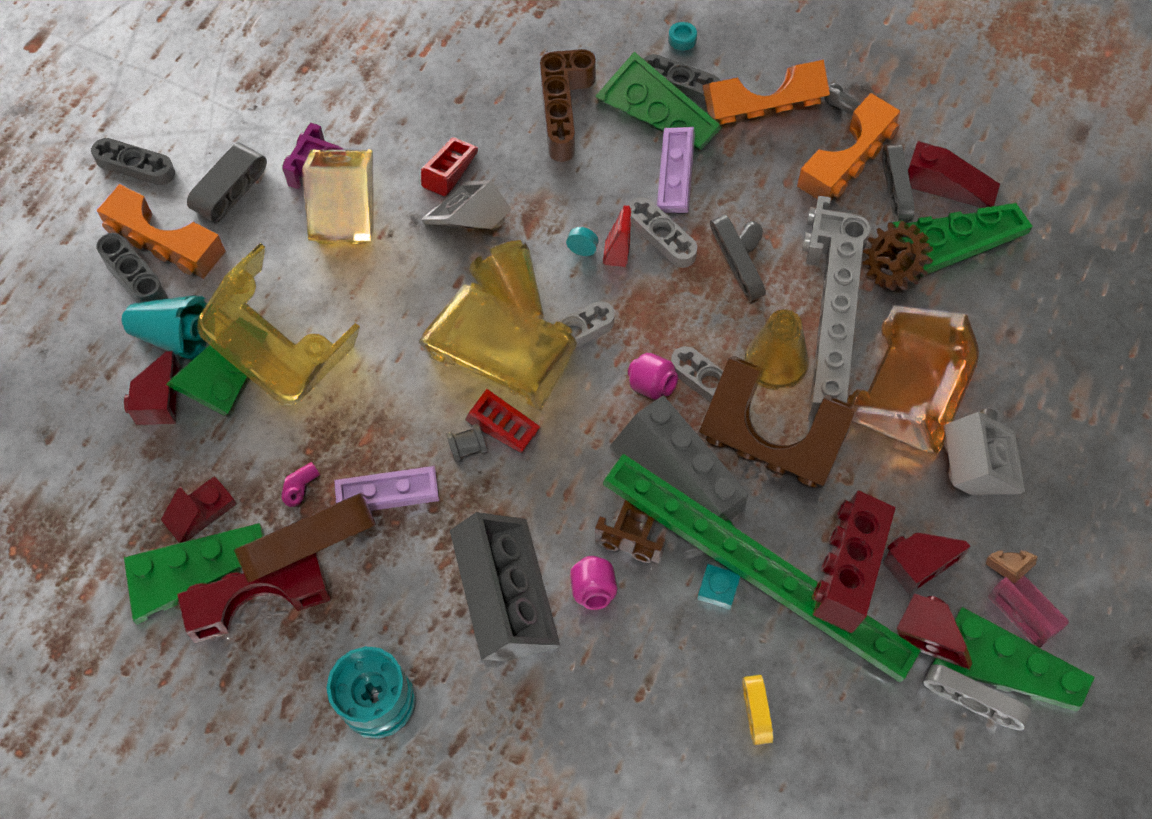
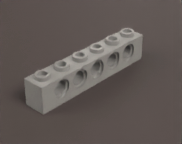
M832 235L826 256L808 420L814 421L822 400L826 395L847 403L864 239Z

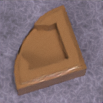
M1001 550L989 555L986 565L1015 584L1036 565L1038 557L1020 550V553H1003Z

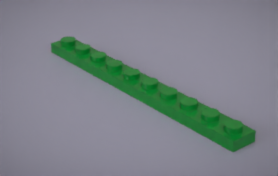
M622 454L605 477L602 485L901 683L906 678L921 652L920 649L868 615L853 633L813 616L817 601L813 600L812 596L818 584L817 581L625 454Z

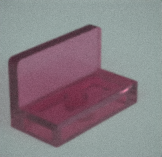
M1025 576L1015 584L1005 577L994 587L988 596L1033 645L1039 648L1044 646L1069 623L1068 619Z

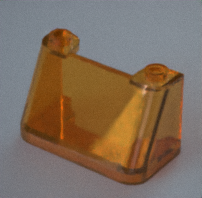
M893 306L888 318H885L882 324V335L886 339L888 349L868 392L860 389L855 390L847 398V403L858 407L853 422L921 451L938 453L946 438L944 425L954 420L977 366L979 357L978 343L967 314Z

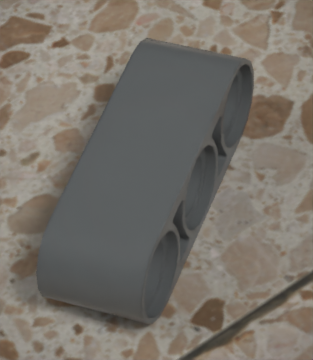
M235 143L191 190L187 198L188 208L212 222L220 221L263 174L267 164L266 157L242 143Z
M107 233L98 240L96 249L107 269L137 303L168 299L157 275L121 235Z

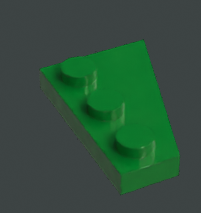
M240 317L166 385L211 410L226 416L269 332Z

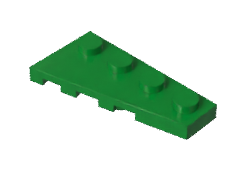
M1017 203L979 208L975 213L962 214L961 211L949 213L948 217L943 218L921 217L918 218L917 222L907 223L909 227L913 224L920 229V233L926 234L929 238L926 243L933 247V251L926 254L933 262L925 264L923 267L928 274L1029 234L1033 227ZM901 221L893 222V224L898 228ZM902 237V240H903L905 243H906V242H909V243H911V244L914 243V242L912 241V239L906 238V237Z
M257 523L124 557L133 622L138 625L148 620V616L162 609L166 611L178 605L179 599L177 594L187 591L192 585L199 583L210 584L221 580L227 574L243 572L234 549L263 537L264 532L261 524Z
M961 607L955 622L965 641L973 664L969 670L935 657L932 665H942L975 681L994 685L996 689L1009 693L1015 691L1029 695L1031 699L1076 712L1082 707L1094 681V676Z

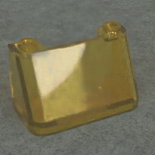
M472 282L470 286L462 285L425 329L419 344L430 358L442 364L446 360L453 366L455 364L460 365L507 388L511 394L515 396L518 394L528 399L527 405L542 411L577 345L576 339L571 335L573 330L560 322L551 324L487 294L488 290L477 283Z

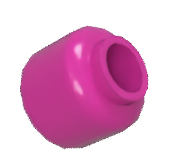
M644 353L638 359H634L628 368L630 387L635 392L648 398L657 400L663 395L669 396L676 388L678 374L674 364L670 360L656 354Z
M587 556L571 568L570 583L572 595L578 604L590 610H598L608 606L615 598L618 588L615 571L609 561L597 556Z

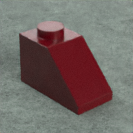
M173 351L163 353L130 381L129 394L124 396V409L127 414L129 413L136 425L176 424L179 392L166 385L181 371V365Z
M916 532L907 539L904 536H900L887 547L889 552L883 564L906 592L911 595L962 560L971 546L965 540Z
M914 593L896 628L899 636L920 649L922 653L970 670L973 663L948 604L935 596L924 597Z

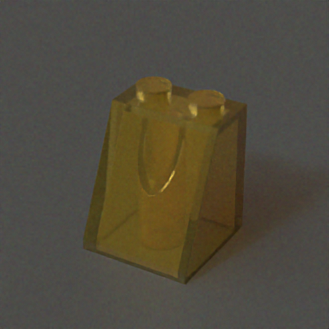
M311 150L302 168L308 241H317L319 244H332L335 241L362 244L366 241H371L374 231L373 150Z

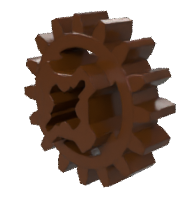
M901 221L897 228L896 225L889 222L887 231L884 232L882 229L877 228L879 236L876 239L868 238L872 246L871 248L863 249V253L869 256V259L862 263L870 269L866 273L867 276L873 280L875 279V283L880 287L886 285V288L894 291L898 284L901 289L907 290V282L911 281L917 285L919 281L916 276L919 273L922 275L928 274L923 267L925 264L933 262L930 257L926 256L927 253L933 251V247L926 243L929 239L928 236L923 232L920 233V229L913 224L909 227L906 222ZM902 237L910 238L914 243H905ZM882 268H885L886 270L890 269V271L893 272V275L885 274L882 271Z

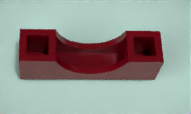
M316 553L251 582L247 581L244 573H230L222 577L220 581L210 584H195L190 586L187 591L177 594L185 631L194 643L229 633L231 621L237 610L244 603L258 596L274 595L281 597L291 603L297 611L331 601L322 565Z

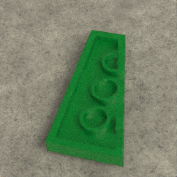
M636 52L631 54L595 96L599 101L663 132L664 128L694 127V147L700 150L722 128L717 121Z

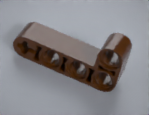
M585 49L548 52L540 60L548 152L550 157L557 162L569 161L575 155V130L570 90L589 88L595 83L596 79L595 55Z
M361 492L234 549V552L247 581L251 582L373 527L376 523Z

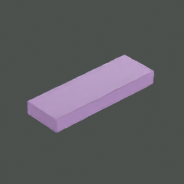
M694 127L664 128L657 206L664 213H689L695 141Z
M435 466L334 480L336 503L362 492L370 511L439 501Z

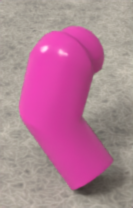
M312 462L284 479L281 497L285 505L289 507L298 506L303 500L306 484L320 476Z

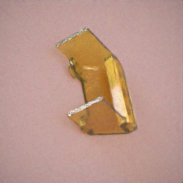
M259 243L224 276L198 318L197 329L202 339L273 399L282 405L292 406L299 403L354 347L360 326L354 323L334 344L320 334H308L296 345L246 304L255 294L256 282L254 277L263 268L265 246Z

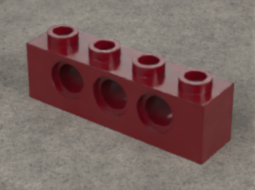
M859 490L850 501H843L837 513V519L841 520L840 525L835 527L829 540V545L833 546L832 552L826 555L821 566V572L825 573L824 579L818 582L812 599L817 601L813 616L850 633H853L866 618L896 507Z

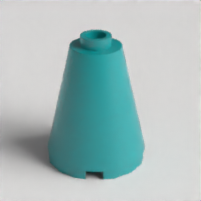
M192 295L130 304L123 312L121 321L127 334L166 351H173L175 355L184 359L193 360L207 348L205 346L208 339L214 338L216 333V316L212 304L204 301L205 297Z

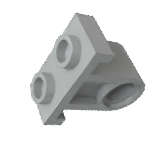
M818 196L816 208H809L806 225L812 226L811 233L805 232L802 251L808 252L806 264L819 265L821 253L827 254L832 235L864 239L863 249H865L871 231L869 222L859 215L828 210L831 197Z

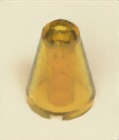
M515 240L489 249L491 256L483 260L480 255L470 264L469 270L471 275L516 331L523 330V333L534 331L540 327V321L544 318L527 243L522 244L521 240Z
M781 309L775 311L746 349L745 360L765 368L758 384L759 386L769 390H778L784 387L792 388L800 383L807 373L809 355L802 321L799 315L791 310Z

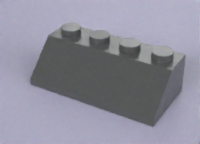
M664 395L639 411L610 445L611 451L618 459L622 454H625L725 521L732 520L746 508L748 492Z
M475 512L452 528L450 534L481 660L509 661L559 647V638L527 520Z

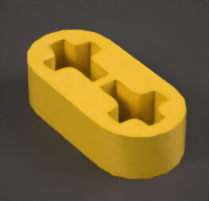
M762 675L742 677L743 695L753 745L773 743L772 722Z

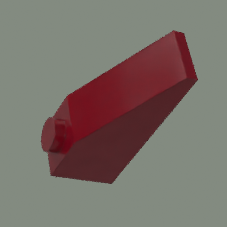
M917 141L908 168L912 189L979 208L995 205L1000 183L950 150Z

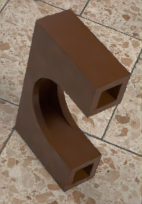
M736 356L728 358L699 433L706 435L705 440L713 445L724 447L727 444L736 448V454L743 458L755 460V457L768 462L767 467L773 471L785 474L787 470L799 476L798 480L808 486L817 487L818 484L824 486L830 476L858 407L826 395L822 400L811 429L804 439L790 445L771 443L757 433L750 417L751 401L765 368Z

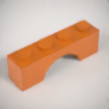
M824 59L787 68L782 85L769 96H761L750 92L743 86L738 77L703 85L708 115L714 120L718 119L720 125L735 122L736 115L746 113L747 119L764 116V109L775 107L776 113L792 110V103L803 101L804 107L821 104V97L830 95Z
M870 93L853 112L849 131L854 136L856 143L848 149L836 152L818 149L801 168L797 187L817 200L818 196L831 197V200L834 197L839 198L846 190L848 181L852 177L856 179L862 173L866 165L865 162L869 158L874 159L879 154L883 142L886 139L892 140L900 127L897 122L901 111Z
M121 184L115 188L97 209L103 221L102 227L108 233H117L125 237L134 247L138 249L144 247L151 251L159 260L163 262L168 260L176 264L187 275L193 273L204 279L226 252L218 234L195 222L176 230H160L151 226L152 212L145 197Z

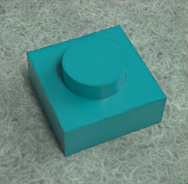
M707 564L697 600L731 610L740 576L733 571Z

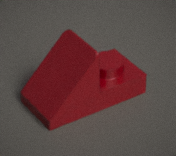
M214 476L189 495H187L182 487H179L160 520L175 539L182 543L190 540L237 505V503Z

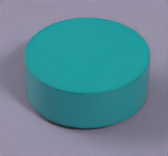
M677 22L670 27L668 42L671 47L676 50L685 51L695 46L697 29L694 25L688 22Z
M585 227L571 229L566 240L567 247L573 253L581 256L593 255L599 243L598 236L592 230Z

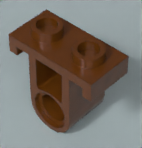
M626 500L623 503L614 528L607 526L606 518L601 516L595 527V541L599 542L603 548L610 551L622 550L631 553L633 558L644 563H650L651 561L660 563L665 545V539L658 537L656 543L650 541L657 521L643 511L637 510L634 505Z

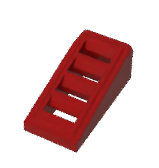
M452 137L422 167V187L444 197L447 196L477 154L478 147ZM455 151V152H457V153H459V154H462V156L457 155V154L452 153V152Z
M623 206L605 239L604 265L620 267L628 265L632 209L630 206Z
M488 389L484 391L465 419L471 425L478 423L481 431L520 453L523 452L541 427ZM487 407L492 409L488 417L482 414ZM499 413L504 417L497 425L493 420ZM509 420L515 422L509 432L503 429ZM522 426L527 430L518 440L514 435Z

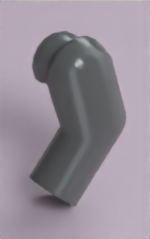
M831 83L828 85L830 95L824 97L825 101L853 116L854 110L861 103L845 94L839 84Z
M755 221L747 222L744 225V230L739 237L747 252L753 251L762 238V226Z

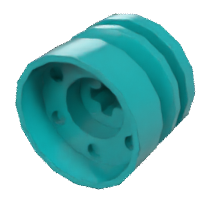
M365 646L350 650L337 660L329 673L326 686L329 703L350 729L363 737L380 739L391 736L403 728L413 714L416 700L413 684L393 655L381 648ZM375 693H379V701H377L376 703H372L374 701L372 695H374Z

